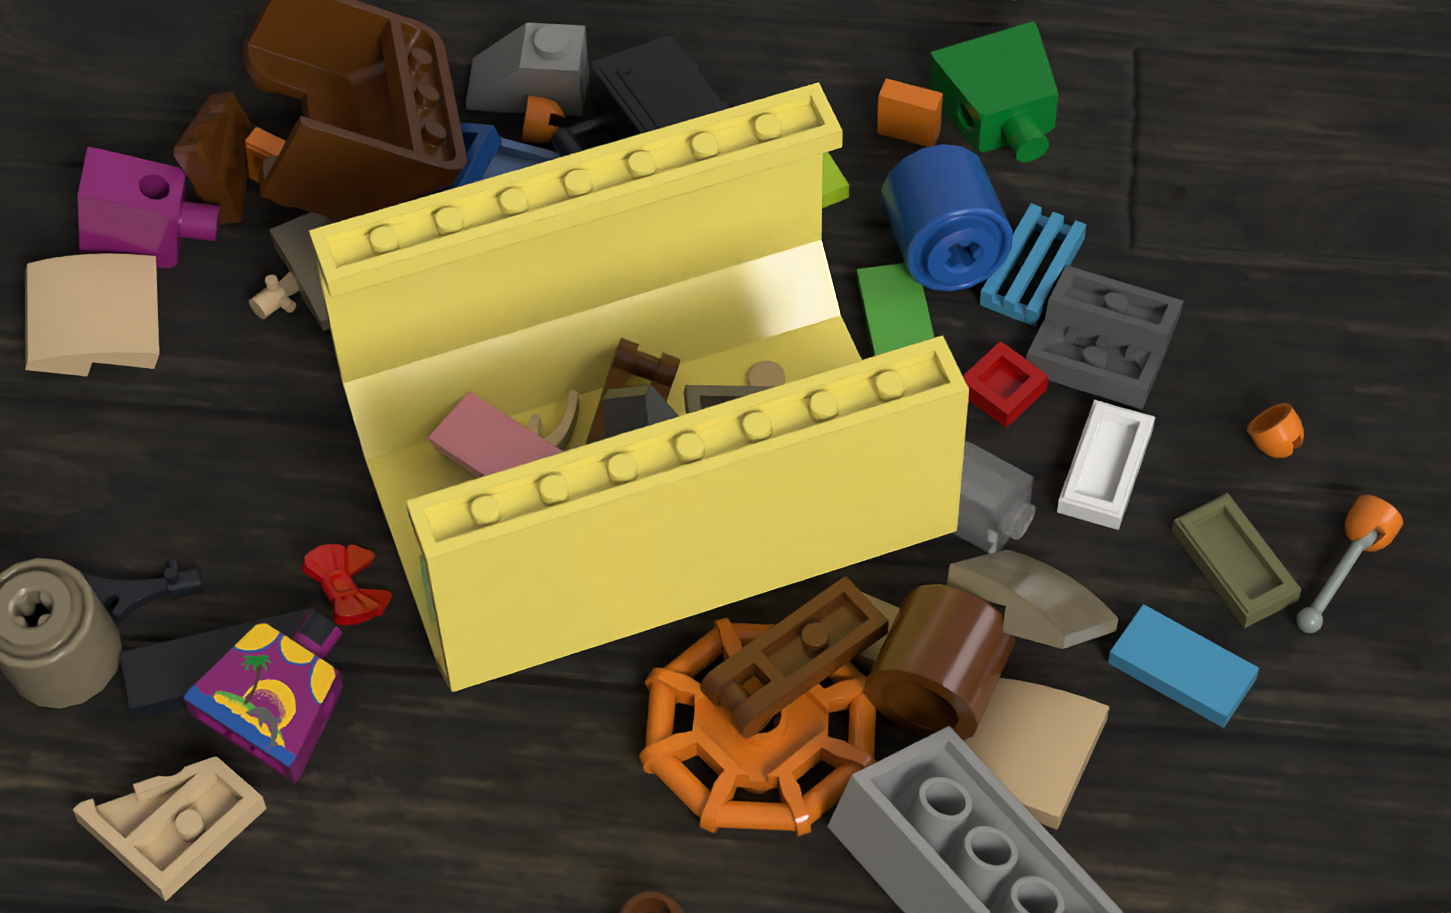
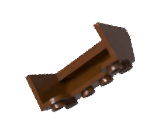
M266 0L242 45L244 66L254 85L262 91L270 94L281 93L300 99L303 116L299 117L279 155L268 157L258 172L261 197L270 199L284 207H297L327 216L335 222H340L426 197L450 187L456 182L467 163V155L445 45L434 30L414 19L357 0Z

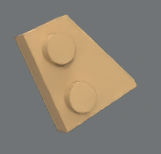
M215 756L185 766L176 775L168 777L156 776L133 784L135 793L97 806L93 798L80 802L73 809L77 821L163 900L167 901L265 811L266 806L263 796Z

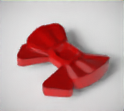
M339 544L318 546L305 556L301 566L302 571L306 575L320 582L329 603L333 605L332 618L338 625L361 624L374 616H381L392 598V593L388 590L358 589L351 577L369 567L373 563L375 553L352 544L348 545L347 549Z

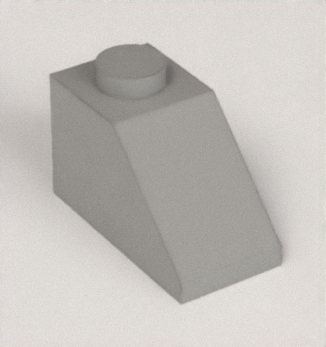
M525 23L475 56L471 68L466 109L525 113L528 95H534L554 100L562 107L565 116L583 117L589 75L585 26Z

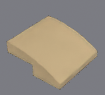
M114 253L83 254L27 263L25 269V370L88 376L92 362L155 368L159 357L156 256Z
M999 678L974 736L964 740V742L1039 823L1057 830L1107 721L1110 706L1044 685Z

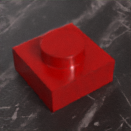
M1001 341L963 375L969 388L968 400L1005 428L1047 390L1048 375Z

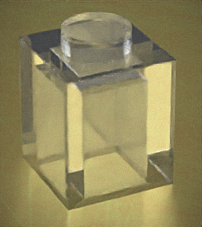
M967 441L964 444L957 531L952 533L988 553L1000 551L1010 537L1019 540L1028 529L1036 507L1030 504L1033 476Z

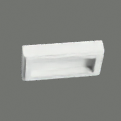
M1094 400L1058 501L1057 512L1119 530L1153 431L1155 417Z

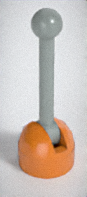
M1361 495L1357 498L1349 510L1345 521L1346 536L1352 544L1311 607H1306L1298 613L1296 622L1301 631L1315 633L1321 628L1323 624V611L1362 551L1375 552L1381 550L1394 540L1403 526V518L1391 504L1372 495Z

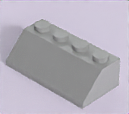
M950 726L851 775L827 826L904 913H1123Z

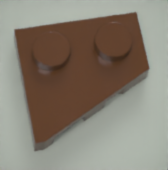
M233 92L209 96L174 147L173 153L193 184L198 200L201 203L221 206L219 225L242 222L249 173L245 140L255 129Z

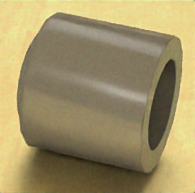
M35 558L19 562L0 573V669L17 692L38 706L61 709L84 703L102 691L118 668L120 652H122L118 627L82 573L61 560Z

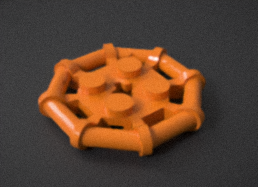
M727 617L715 620L713 622L714 628L665 667L653 668L645 681V685L650 692L645 749L639 755L643 770L646 773L655 774L700 819V828L711 833H715L718 828L793 831L797 837L811 832L810 825L840 801L851 775L877 762L874 759L876 708L869 701L864 688L868 676H865L849 661L828 676L835 683L834 685L824 689L818 683L775 714L776 718L773 721L772 731L767 733L760 732L753 737L743 738L730 724V712L723 705H713L701 692V684L692 678L720 656L724 660L728 659L776 624L730 623ZM754 676L746 681L742 687L752 695L764 687V685ZM682 703L693 706L695 713L692 731L673 735L675 704ZM849 711L848 743L829 737L828 723L830 712ZM698 755L719 776L713 785L712 791L682 762ZM821 760L836 768L802 796L800 786L797 783L801 776ZM737 787H743L749 793L757 795L766 794L773 789H779L782 803L732 800Z

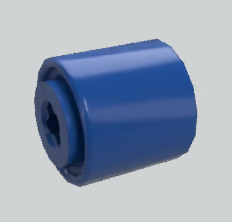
M942 144L916 151L903 158L888 173L881 188V204L906 267L916 282L931 290L951 292L966 289L990 278L1005 263L1012 249L1013 230L978 155L962 146Z

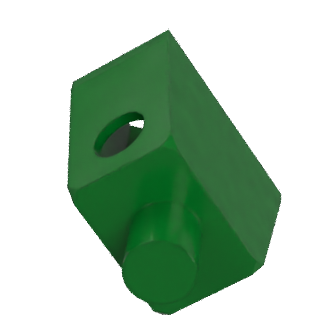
M1034 21L930 52L928 89L943 93L942 110L974 150L984 153L1009 145L1020 162L1036 160L1047 151L1049 142L1045 134L1055 127L1058 92L1038 27Z

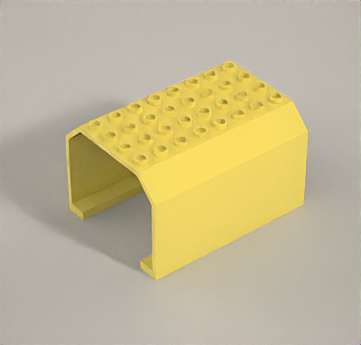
M819 82L309 230L340 378L364 459L438 669L451 692L957 531L969 388L943 335L864 360L861 359L840 314L822 244L823 153L842 148V129ZM620 338L638 343V350L660 358L663 352L680 358V364L667 399V403L679 417L585 445ZM761 361L775 362L785 372V383L783 385L686 414L683 395L685 385L750 386L748 383V372L754 364ZM629 373L626 384L637 387L650 385L651 381ZM576 390L578 394V418L568 443L562 449L564 452L481 478L476 477L435 450L427 438L468 392L473 393L526 428L532 415H540L542 422L540 437L546 438L556 429L565 413L568 403V392Z

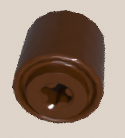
M941 584L920 585L909 591L905 596L864 685L867 697L883 716L897 726L920 737L926 738L950 726L964 741L973 737L1015 644V636L1003 633L1004 616L984 599L960 588Z

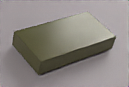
M1228 493L1174 519L1172 533L1243 628L1299 600L1301 588Z

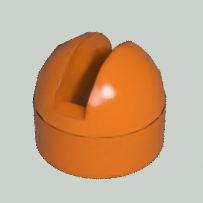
M528 95L521 142L534 144L551 143V136L559 127L549 125V119H565L562 107L554 100L546 97Z
M1289 403L1277 404L1266 409L1256 416L1247 427V432L1257 448L1265 455L1276 459L1292 455L1293 449L1300 447L1303 443L1304 429L1301 420Z

